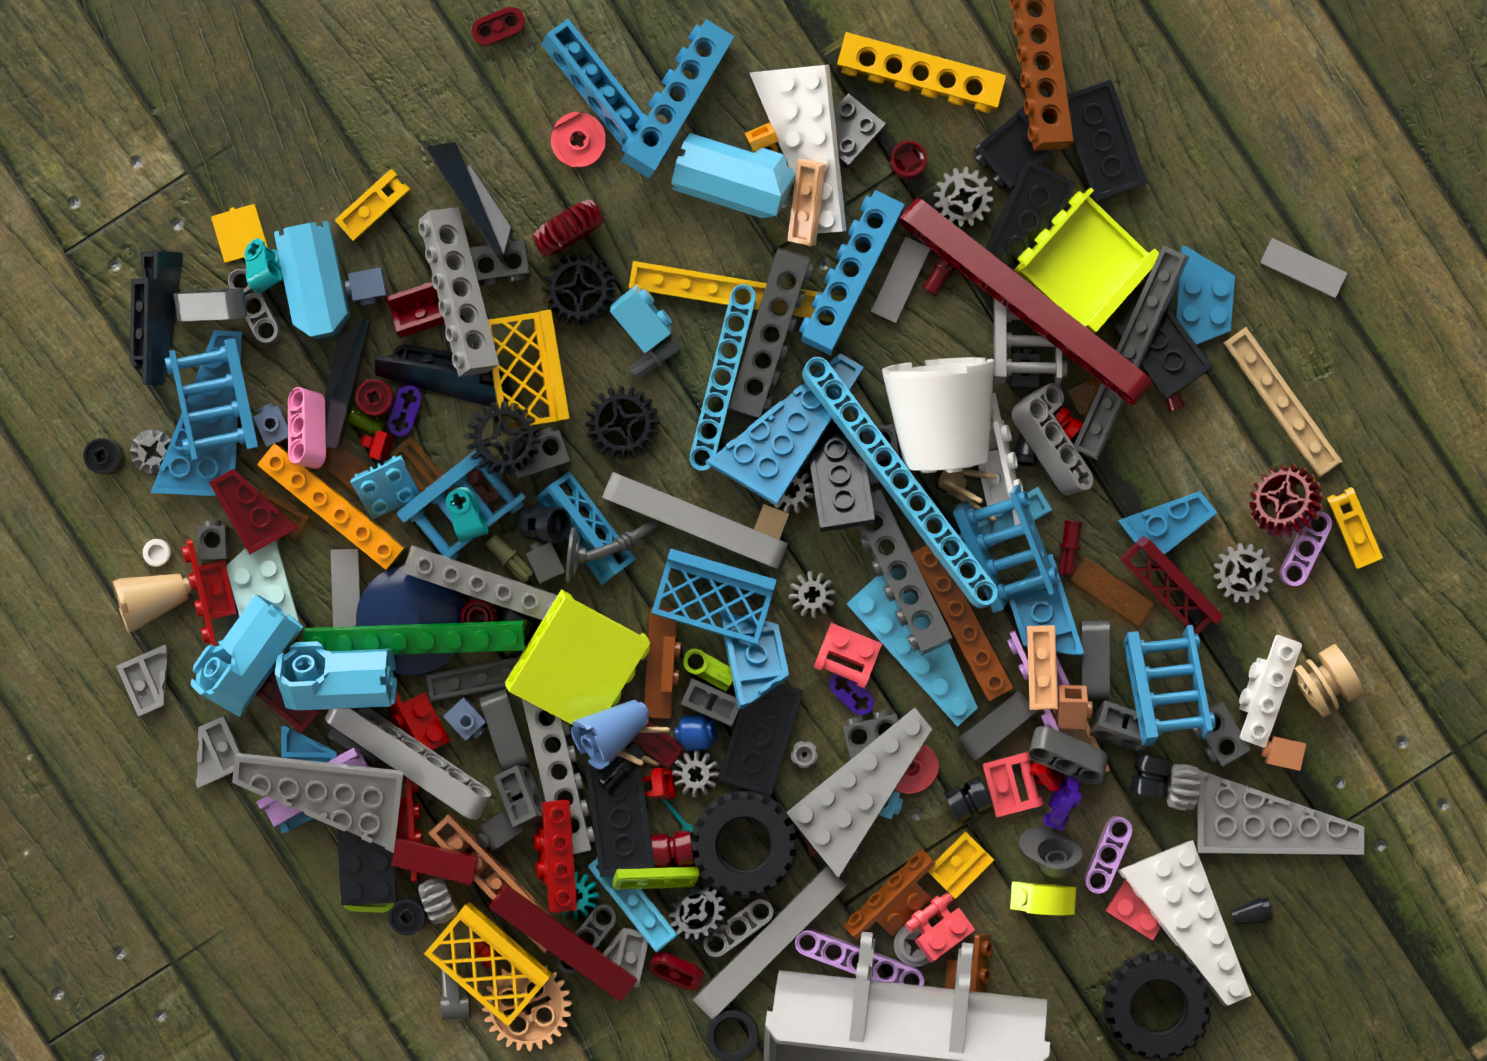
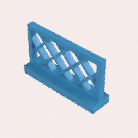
M670 548L651 614L758 645L777 580ZM670 569L682 572L687 582L672 588L668 580ZM687 574L692 575V576H696V577L690 579ZM701 578L706 579L711 584L713 590L699 596L692 583ZM714 582L719 583V584H722V585H720L719 587H716V585H715ZM667 585L670 591L663 594L665 586ZM689 585L696 599L682 606L675 592ZM727 586L735 588L739 595V598L728 604L725 603L719 592ZM741 590L746 591V592H749V593L743 595L742 592H741ZM716 593L722 607L709 613L702 600ZM672 594L679 608L671 612L659 610L661 600ZM753 594L766 597L763 607L752 612L746 598ZM742 601L749 614L735 621L729 607ZM698 602L705 616L698 620L690 619L685 609ZM725 610L732 624L724 628L717 627L711 617ZM681 611L683 616L676 614ZM761 613L760 619H759V622H758L757 619H756V617H755V615ZM752 618L757 627L755 636L751 637L742 634L738 624ZM708 619L710 624L703 623V621ZM734 627L737 632L731 631L729 629Z

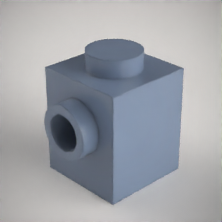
M382 268L348 273L349 280L345 281L347 296L352 297L354 302H360L361 306L377 304L378 298L388 297L384 270Z
M270 403L257 410L259 414L253 416V419L266 447L271 448L274 443L279 444L288 440V420L282 407L278 405L274 407Z
M463 697L443 716L465 741L470 737L475 740L486 730L483 726L486 723L485 717L466 697Z

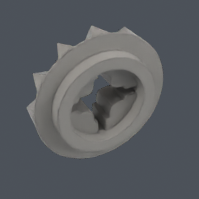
M151 429L141 432L132 441L130 449L132 462L140 471L150 474L158 473L171 439L159 430ZM159 441L156 451L163 457L152 456L146 462L148 452L145 451L142 445L152 447Z
M904 925L896 933L894 939V950L897 957L904 964L913 967L929 963V960L919 948L910 955L911 945L905 938L915 940L921 932L918 928L913 932H909Z

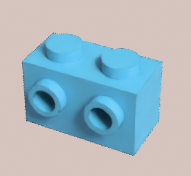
M636 284L611 304L610 312L642 351L646 353L671 334L670 324L672 321L664 310L658 311L653 305L655 301L651 294L645 288L641 290Z

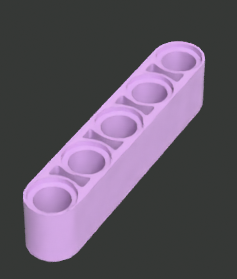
M804 928L796 936V949L802 955L856 974L857 967L853 966L851 961L855 955L859 954L860 946L811 928ZM804 935L813 936L815 939L814 946L809 949L803 948L800 945L801 937ZM838 945L841 948V954L837 958L828 957L825 953L828 946ZM874 952L872 980L904 984V977L907 974L913 973L919 977L917 985H924L923 975L918 968ZM880 965H891L893 968L892 974L889 977H881L877 973Z

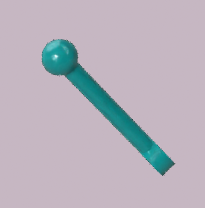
M661 799L681 824L682 831L690 830V833H692L693 826L685 822L669 800Z

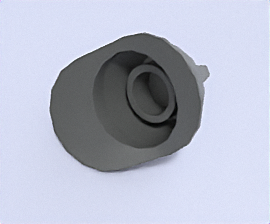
M1045 827L1030 828L1023 832L1019 839L1022 852L1030 859L1036 861L1041 871L1050 877H1070L1074 866L1082 858V849L1079 844Z

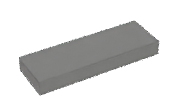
M905 237L871 313L896 324L930 251L929 247Z
M1271 238L1259 263L1332 298H1336L1347 275V272L1274 238Z
M359 549L331 550L333 627L356 626L357 607L361 598Z

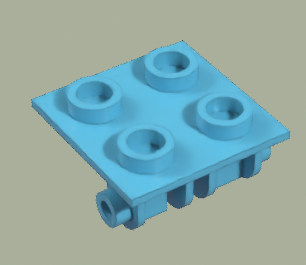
M401 455L398 457L392 456L391 459L383 462V466L380 462L377 463L378 468L376 469L371 466L370 472L365 470L359 474L356 473L355 477L350 481L372 520L407 504L420 494L405 467V462Z

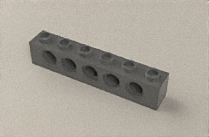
M777 248L729 403V409L758 418L761 417L762 411H768L772 397L767 396L770 385L776 386L780 371L776 370L778 359L784 360L788 344L784 343L786 333L792 334L797 319L792 317L795 306H801L805 294L800 288L803 280L809 281L813 265L808 264L810 257ZM786 273L794 275L796 278L795 285L791 288L783 287L780 283L782 275ZM783 300L787 303L788 309L784 314H776L772 310V304L775 301ZM770 326L776 327L780 332L779 337L773 341L766 339L763 333ZM760 353H767L772 361L768 366L761 367L756 363V356ZM750 380H760L763 384V389L758 393L751 392L747 387Z
M881 490L871 493L875 519L882 523V527L879 530L873 531L867 525L856 526L859 527L863 535L859 539L865 552L871 551L875 561L871 562L877 577L883 576L887 584L883 589L890 602L894 600L899 609L895 611L900 625L902 627L906 625L911 634L907 636L913 651L918 650L920 655L923 656L951 643L952 636ZM888 543L893 546L894 552L890 555H883L879 552V546ZM895 568H901L905 571L906 576L901 580H896L892 578L890 572ZM914 593L918 597V601L913 605H908L902 599L904 594ZM919 617H924L929 620L930 626L927 629L921 630L915 626L914 621Z

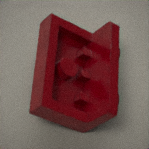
M432 282L386 297L399 338L445 323L439 311L437 290L433 287Z

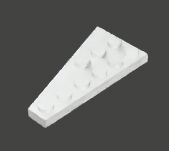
M829 65L751 72L750 76L777 135L789 168L791 169L792 167L796 175L798 159L826 164L818 233L846 231Z
M1193 840L1117 870L1122 878H1125L1132 886L1133 892L1137 897L1141 898L1147 905L1152 916L1174 944L1179 946L1187 956L1185 958L1189 963L1195 966L1202 975L1203 981L1223 1006L1231 1005L1251 996Z

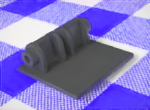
M848 93L834 109L839 158L846 166L854 164V160L863 151L865 152L866 147L872 144V140L879 133H882V129L886 126V123Z

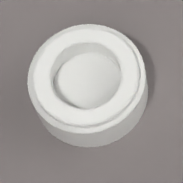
M162 539L150 540L143 549L145 561L155 567L167 564L172 556L170 545Z

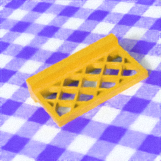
M551 310L488 320L493 342L499 346L496 351L497 356L503 349L515 358L507 370L500 365L492 370L499 408L504 398L508 400L509 407L514 403L519 404L514 399L524 388L535 396L527 408V415L535 418V422L529 424L530 426L570 419ZM533 319L534 332L528 339L516 329L522 321ZM516 322L514 327H512L508 323ZM502 324L510 330L502 343L493 337L491 325ZM513 333L526 342L518 354L505 346ZM534 337H536L537 345L534 342H532ZM529 345L536 349L539 354V359L534 366L521 357ZM517 361H520L530 369V372L523 381H520L510 373ZM539 364L541 366V371L537 369ZM499 371H501V372L504 374V375L501 377V379H500ZM534 372L543 378L544 385L539 393L526 385V382ZM507 376L520 385L512 397L502 391L501 384ZM544 391H545L546 399L541 396ZM538 399L547 405L549 417L538 418L530 412ZM519 404V409H520L521 411H522L523 409H526V408L523 407L521 404ZM502 416V420L506 421L509 429L519 428L516 422L508 423L507 417Z
M468 902L461 909L458 915L424 953L507 1026L511 1024L553 974L471 902ZM460 920L469 927L470 938L455 939L454 927ZM474 932L481 938H474ZM450 933L451 940H444ZM485 941L488 943L491 956L476 957L475 942ZM470 942L472 958L456 959L455 943ZM440 944H451L452 959L442 960L433 952ZM495 950H496L501 956H495ZM506 959L511 963L512 975L497 976L496 960ZM476 961H491L493 976L477 977ZM472 962L473 977L462 978L458 974L457 963ZM453 963V969L447 964ZM516 968H517L522 974H516ZM517 978H528L536 986L530 993L518 994ZM512 979L514 994L498 995L497 980ZM493 980L494 995L483 996L478 990V981ZM474 981V987L468 982ZM526 997L519 1005L518 998ZM514 998L515 1010L509 1017L500 1010L499 999ZM495 999V1005L492 1004L489 1000Z

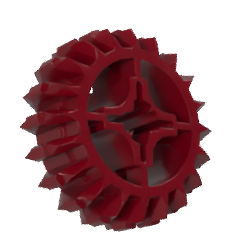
M584 200L540 226L533 233L532 238L536 248L544 257L553 256L588 236L599 228L605 219L602 216V211L593 200Z
M1281 464L1279 472L1271 468L1270 476L1267 477L1261 474L1263 482L1254 483L1257 491L1250 493V497L1254 501L1249 503V507L1253 511L1251 516L1257 521V526L1260 529L1265 528L1264 531L1268 535L1274 533L1277 538L1281 539L1285 533L1288 538L1292 539L1294 531L1299 535H1303V527L1306 526L1308 529H1312L1310 521L1319 520L1316 512L1323 511V506L1319 502L1324 500V495L1320 492L1322 487L1319 482H1316V477L1313 474H1308L1305 468L1299 470L1296 465L1292 464L1288 470L1285 465ZM1297 485L1305 488V499L1297 495ZM1268 504L1276 508V519L1268 515Z

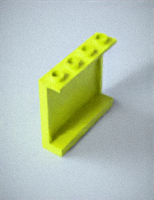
M1089 188L1084 193L1078 191L1069 200L1068 203L1071 207L1066 212L1062 209L1051 221L1054 226L1049 231L1045 228L1035 238L1038 244L1032 250L1028 247L1018 257L1021 263L1014 271L1091 332L1096 333L1153 268L1159 252L1153 249L1148 253L1089 196L1094 191L1092 188Z
M561 589L506 679L505 685L512 694L572 724L579 718L611 708V706H615L619 702L622 688L633 679L636 672L635 667L640 659L643 660L650 650V641L646 634L641 633L639 635L577 602L571 594Z

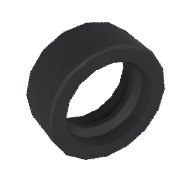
M729 1008L723 1009L716 1017L711 1019L708 1024L706 1037L711 1052L720 1060L743 1061L751 1056L756 1049L759 1034L757 1024L751 1015L741 1009ZM726 1020H740L748 1029V1042L738 1051H727L717 1042V1028Z

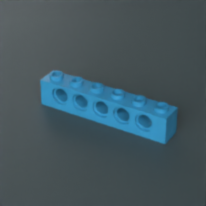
M569 19L565 20L547 33L541 45L623 147L629 136L635 138L639 130L635 128V125L643 112ZM643 137V141L647 146H655L651 138ZM669 146L668 150L666 151L665 155L663 156L662 160H663V159L667 156V154L670 152V150H671L670 146Z
M707 19L701 27L697 24L695 25L688 37L692 41L688 49L682 47L674 60L679 63L675 71L672 69L668 70L661 82L666 86L661 93L655 92L648 104L652 107L648 116L643 113L635 125V128L639 130L635 138L629 136L621 149L625 152L621 159L623 163L647 178L651 177L735 36ZM696 48L705 50L707 57L700 56ZM683 71H690L694 75V79L686 78ZM670 93H677L681 101H674L670 97ZM656 115L665 116L668 124L660 123ZM643 137L651 138L655 146H647L643 141Z
M877 190L874 191L872 197H865L860 211L864 213L860 221H853L848 235L852 237L848 245H841L835 258L839 260V263L835 270L829 269L823 282L827 286L823 294L817 293L811 306L815 310L811 318L805 317L799 332L803 333L801 342L830 356L832 355L899 221L898 218L903 213L904 203ZM871 218H877L882 222V226L874 229L867 224V221ZM859 242H865L870 246V250L866 253H861L856 250L855 245ZM847 266H853L857 269L858 274L854 277H848L843 273V269ZM840 290L845 293L846 298L843 301H835L832 299L831 293ZM827 314L833 318L834 322L829 326H824L818 319L820 316Z

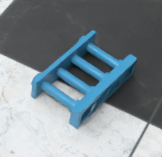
M235 338L224 340L225 346L220 347V350L176 359L175 350L169 351L170 357L165 358L168 374L174 373L187 439L182 440L185 456L191 455L192 461L198 460L196 451L238 442H240V445L246 444L247 449L258 447ZM223 361V363L229 362L231 373L226 374V377L182 386L179 369ZM225 388L235 390L236 401H231L232 404L191 413L187 411L186 396ZM232 415L235 418L240 417L242 428H237V432L198 440L193 439L190 424Z
M485 447V450L491 455L490 449ZM476 451L469 454L397 511V515L403 522L410 519L412 522L415 521L441 553L440 555L454 560L459 556L457 551L471 540L463 543L458 540L449 547L424 516L425 511L422 509L430 502L433 505L437 504L453 524L446 506L445 496L447 494L444 491L452 485L455 488L468 487L475 493L480 510L489 527L508 511L513 514L524 505L522 500L526 498L523 491L514 496L495 471L492 474H488L487 468L489 464H486L481 469L478 468V463L482 459L479 457L478 459L471 460L470 458ZM473 468L477 471L480 470L506 502L495 512L490 510L467 481L468 476L466 474Z
M1020 484L1015 485L1009 493L1011 499L977 510L971 508L969 501L958 504L953 511L967 548L998 589L996 600L990 604L993 613L1003 610L1011 595L1042 585H1046L1048 593L1051 595L1056 592L1060 583L1058 570L1056 567L1052 568L1029 510L1030 500L1026 491L1022 492ZM1016 509L1021 524L988 535L981 534L978 526L979 520ZM1026 535L1031 549L999 560L991 559L988 552L990 545ZM1036 560L1041 572L1040 575L1009 585L1001 584L998 577L999 571ZM983 588L987 596V599L989 600V592L988 590Z
M1187 625L1182 634L1183 638L1144 642V640H1140L1139 632L1136 631L1128 632L1123 640L1143 746L1154 745L1161 732L1200 728L1202 739H1207L1213 729H1215V717L1213 712H1209L1197 651L1200 649V640L1198 634H1194L1193 625ZM1185 649L1188 664L1159 668L1145 666L1143 656H1146V653ZM1190 675L1193 688L1191 691L1154 695L1153 692L1150 693L1148 683L1152 679ZM1195 701L1198 717L1166 721L1155 719L1153 709L1156 706Z

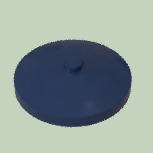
M400 565L384 571L369 583L361 595L356 613V626L461 623V611L465 604L460 592L408 575L403 572L405 565ZM455 653L394 655L396 670L392 671L406 675L424 674L444 665Z

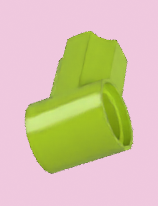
M691 648L684 653L682 658L683 665L689 673L702 678L725 692L733 681L730 666L698 648ZM692 654L702 656L703 663L699 668L693 669L688 666V658Z

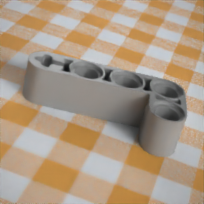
M1050 383L1030 391L1012 409V419L1059 491L1063 495L1071 496L1090 489L1093 485V475L1053 415L1062 405L1064 393L1059 385Z

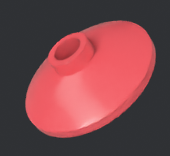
M922 746L912 761L913 764L909 766L902 780L895 788L896 791L912 794L920 792L932 784L938 774L939 762L936 754L930 747Z

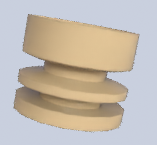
M1335 644L1318 653L1322 666L1317 667L1312 660L1308 659L1305 661L1309 673L1301 665L1293 669L1302 694L1322 717L1330 714L1326 702L1334 710L1339 709V703L1336 698L1338 694L1347 702H1351L1365 693L1352 666Z

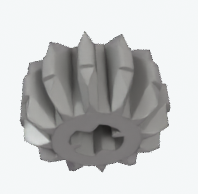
M808 473L803 474L801 479L797 478V474L792 482L794 487L797 484L800 491L796 492V498H789L790 495L786 497L784 494L777 506L774 505L775 508L780 507L783 502L786 503L784 513L789 512L790 504L794 505L795 513L800 512L797 504L799 502L805 508L809 507V503L803 498L804 496L814 498L815 494L806 492L807 488L813 487V482L805 485L803 483L809 477Z
M808 571L809 581L805 582L801 575L797 576L798 580L802 583L801 587L791 583L790 587L798 590V594H789V599L799 598V601L794 603L792 608L795 610L803 605L804 608L801 611V616H805L808 608H811V616L816 618L815 608L819 607L821 613L825 615L827 611L822 604L826 603L829 606L834 604L833 601L826 599V595L832 596L836 593L835 590L825 591V588L832 584L831 580H827L821 585L820 582L823 574L819 573L816 581H813V573ZM811 586L816 587L815 591L819 590L820 596L816 597L813 603L808 602L809 598H804V593L808 592Z
M699 750L694 751L693 760H691L688 752H685L683 756L687 763L685 764L678 759L675 762L683 770L672 771V775L682 776L681 779L675 781V786L685 783L686 786L683 788L682 793L686 794L691 787L693 788V797H697L698 788H701L702 793L707 795L708 789L705 784L712 788L716 787V783L710 780L709 777H719V772H710L709 770L716 767L717 762L713 761L707 765L706 761L710 757L708 753L704 755L702 760H699ZM696 766L701 768L700 774L703 778L701 780L696 778V781L690 779L691 773L688 770L691 767L695 770Z
M1174 764L1171 767L1166 793L1168 807L1184 811L1195 808L1198 802V795L1200 794L1201 776L1198 767L1188 764Z
M433 877L419 885V896L425 912L433 924H443L457 916V905L444 878Z

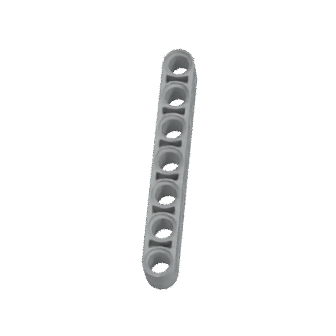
M612 472L602 498L776 569H779L788 547L786 542Z
M369 707L328 709L325 720L332 727L394 769L403 771L404 776L463 816L474 820L480 818L491 796V792L487 787Z
M825 866L692 1000L711 1019L716 1017L845 888L846 884L828 866Z

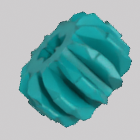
M575 872V887L579 889L578 893L582 892L583 897H580L577 902V909L573 911V919H578V910H581L585 917L588 916L589 912L585 905L592 909H595L597 906L589 898L595 899L599 897L598 892L589 891L596 887V882L586 885L585 882L589 877L587 874L582 877L581 881H578V872ZM569 911L563 912L562 915L566 917Z

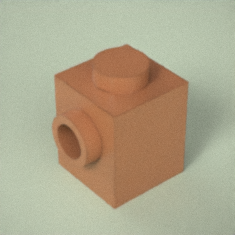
M1059 685L1058 728L1069 730L1086 729L1087 718H1092V701H1088L1087 687Z
M1270 735L1266 747H1262L1261 756L1265 757L1264 762L1267 764L1300 771L1306 743Z

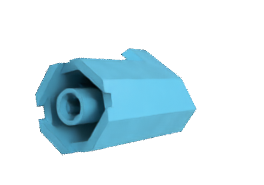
M689 133L681 149L686 151L683 152L682 156H678L671 182L674 185L673 190L759 218L777 216L790 196L795 172L792 167L789 169L786 164L787 159L781 153L765 148L752 153Z
M322 221L323 227H317L316 222L287 227L283 229L284 235L279 230L274 232L292 323L315 339L339 335L343 326L351 317L332 227L329 221Z
M255 595L226 637L218 642L220 645L217 647L214 645L207 646L193 666V672L197 674L196 681L192 679L191 686L203 697L240 717L275 669L277 656L282 652L285 655L304 626L290 614L287 615L281 611L282 609L261 595Z
M317 641L295 642L289 647L290 651L284 655L282 652L277 656L275 677L285 707L288 709L317 710L388 707L395 704L397 678H393L392 670H396V662L392 649L327 650L326 652Z

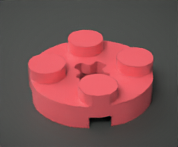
M572 112L564 115L556 122L552 132L551 147L556 157L562 163L571 168H584L594 164L602 156L606 148V134L603 126L595 117L586 113ZM578 133L580 136H586V139L583 141V147L571 144L574 140L573 134Z

